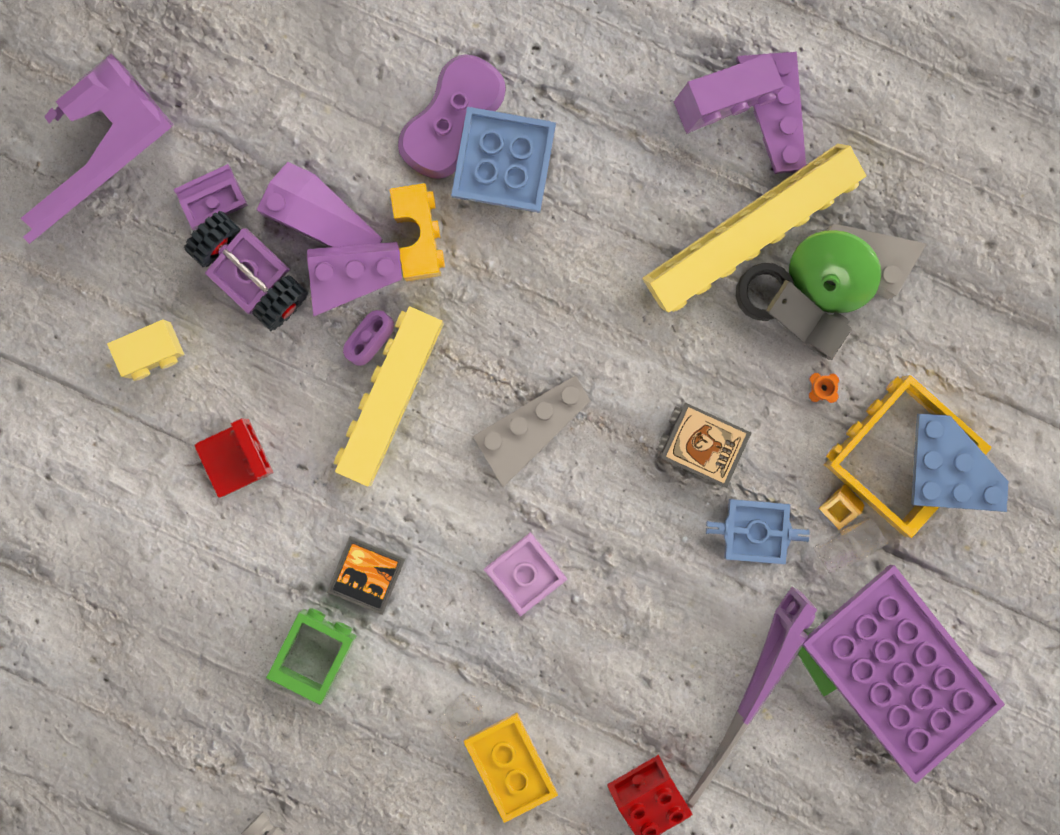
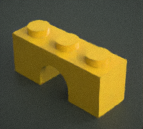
M425 183L391 188L390 195L395 221L397 223L413 222L420 227L418 241L412 246L399 248L403 278L407 282L441 276L440 268H445L443 250H437L436 239L441 238L438 220L433 221L431 209H436L434 192L428 191Z

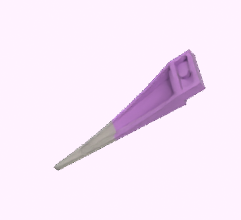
M793 586L775 610L759 661L739 708L715 755L686 802L691 808L694 807L808 638V635L803 630L812 625L817 609L801 591Z

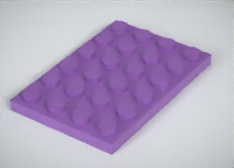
M890 564L808 634L807 640L803 643L805 650L907 777L915 784L1005 705L895 565Z

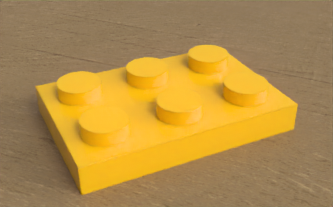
M518 712L463 740L504 823L558 796V792Z

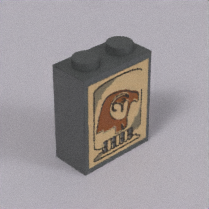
M686 402L682 403L680 408L675 406L669 419V423L673 424L668 435L663 433L656 450L660 451L658 458L727 488L751 436V432Z

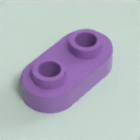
M381 310L370 312L346 341L343 348L345 358L357 366L367 364L392 334L394 329L392 318Z

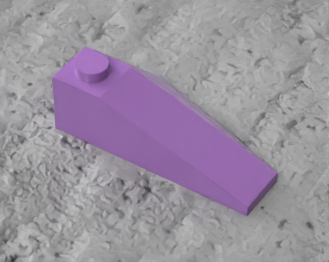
M287 162L269 182L257 207V211L264 217L328 247L377 244L383 240L315 174L290 162Z

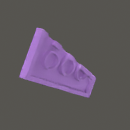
M797 51L771 53L784 87L776 95L777 99L764 106L756 104L753 106V112L757 123L759 122L774 174L796 173L806 166ZM766 54L737 56L736 62L738 65Z

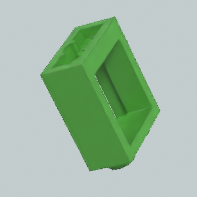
M309 608L308 611L303 609L298 613L266 678L321 705L326 699L357 635L351 633L352 628L338 621L333 624L324 619L325 614L316 609ZM303 624L343 643L322 685L283 666Z

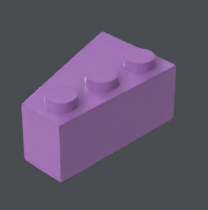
M769 53L688 81L673 102L685 132L688 134L730 115L741 114L756 104L764 106L777 99L776 95L784 85L772 55Z
M397 242L307 249L313 317L402 280L400 251Z

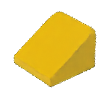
M844 484L819 509L840 530L862 513L864 504Z

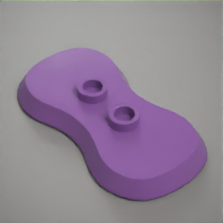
M459 55L447 62L440 72L435 94L431 102L421 113L413 117L400 133L398 149L403 160L412 169L430 178L441 179L452 175L456 171L467 107L496 111L501 106L506 91L505 81L501 73L487 61L473 55Z

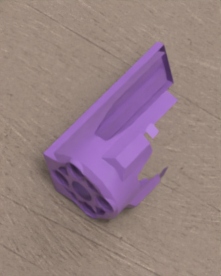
M113 54L108 55L81 77L77 84L55 101L58 107L55 110L51 108L44 116L50 124L53 119L59 121L64 113L71 121L102 110L113 124L88 163L21 217L31 228L23 236L29 244L174 125L140 83Z

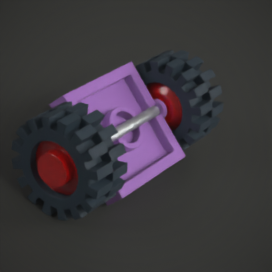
M222 211L213 213L211 218H206L205 222L201 223L198 229L192 232V237L188 238L187 244L184 245V250L203 268L210 266L205 274L246 313L253 314L270 331L276 330L278 326L283 325L284 321H287L307 298L308 291L291 275L284 277L290 269L247 228H242L241 230Z

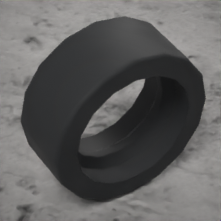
M760 263L752 266L740 277L736 285L735 297L739 308L746 316L758 321H769L775 318L765 309L755 307L749 300L748 286L750 282L760 275H770L776 278L781 286L785 280L790 281L793 285L794 282L785 268L775 263Z

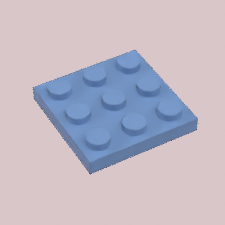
M467 107L451 194L452 198L540 213L556 122Z

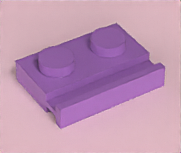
M228 164L174 189L193 230L198 229V226L201 223L203 224L206 218H211L215 212L222 211L229 215L248 206Z

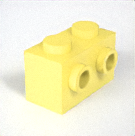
M163 319L107 343L121 377L132 378L133 381L149 376V370L158 366L161 369L173 366L178 363L177 358L185 355L171 322Z

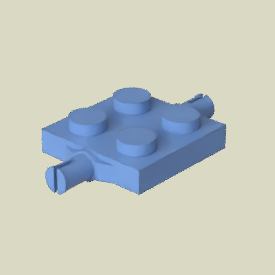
M729 499L728 515L724 523L706 522L707 527L718 528H706V534L723 535L725 540L724 559L786 564L787 549L791 540L809 542L810 538L798 536V534L810 535L809 529L792 528L789 520L791 504Z

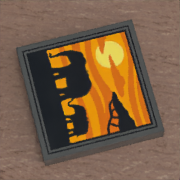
M350 536L327 593L383 615L406 558Z

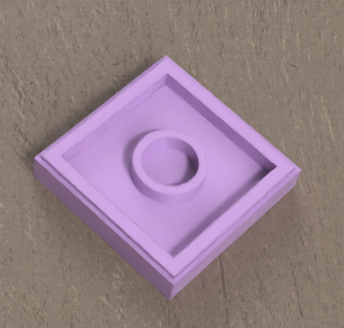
M531 532L483 569L520 617L568 580Z

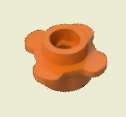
M813 373L810 376L809 381L812 387L809 399L812 402L827 400L829 403H834L838 400L839 377L836 374L832 373L828 376H821L819 373ZM822 385L827 387L825 391L821 389Z

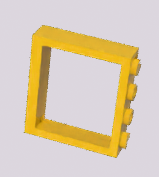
M907 375L901 378L897 376L886 387L888 393L882 400L876 399L866 410L868 416L861 423L857 421L848 429L846 435L849 437L842 445L837 443L827 453L826 457L828 460L824 466L904 537L912 538L939 507L915 505L904 519L901 520L840 465L846 456L904 391L929 413L951 416L985 455L992 447L915 378Z

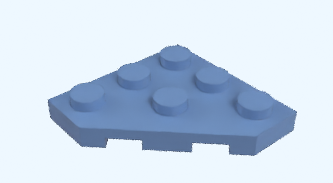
M917 414L911 505L1007 512L1009 481L955 420L947 415Z

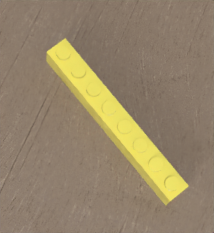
M836 144L644 276L642 279L659 307L668 313L680 310L687 304L686 300L695 294L700 295L709 290L712 286L711 283L718 278L731 275L736 270L737 265L757 257L761 253L760 249L769 243L774 244L785 237V232L792 227H799L805 224L810 219L809 216L831 206L837 196L856 189L859 186L858 182L864 179L866 174L851 146Z

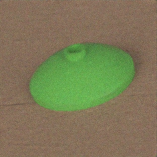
M828 230L807 237L796 247L790 260L789 274L793 279L795 287L822 311L828 313H847L863 307L874 297L881 281V265L874 250L861 238L844 231ZM831 280L835 283V285H831L826 281Z

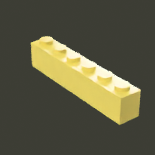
M410 306L407 312L401 311L395 325L396 328H399L395 339L389 338L383 351L386 359L382 367L379 365L376 367L371 377V382L374 383L370 394L365 393L358 407V409L362 410L358 421L353 420L348 428L346 437L350 439L346 448L341 447L335 457L334 464L338 465L335 470L336 473L367 487L372 486L444 325L442 320Z

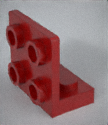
M241 418L230 423L232 427L194 445L219 498L274 473L249 419Z
M659 754L607 784L618 810L635 835H660L693 815Z

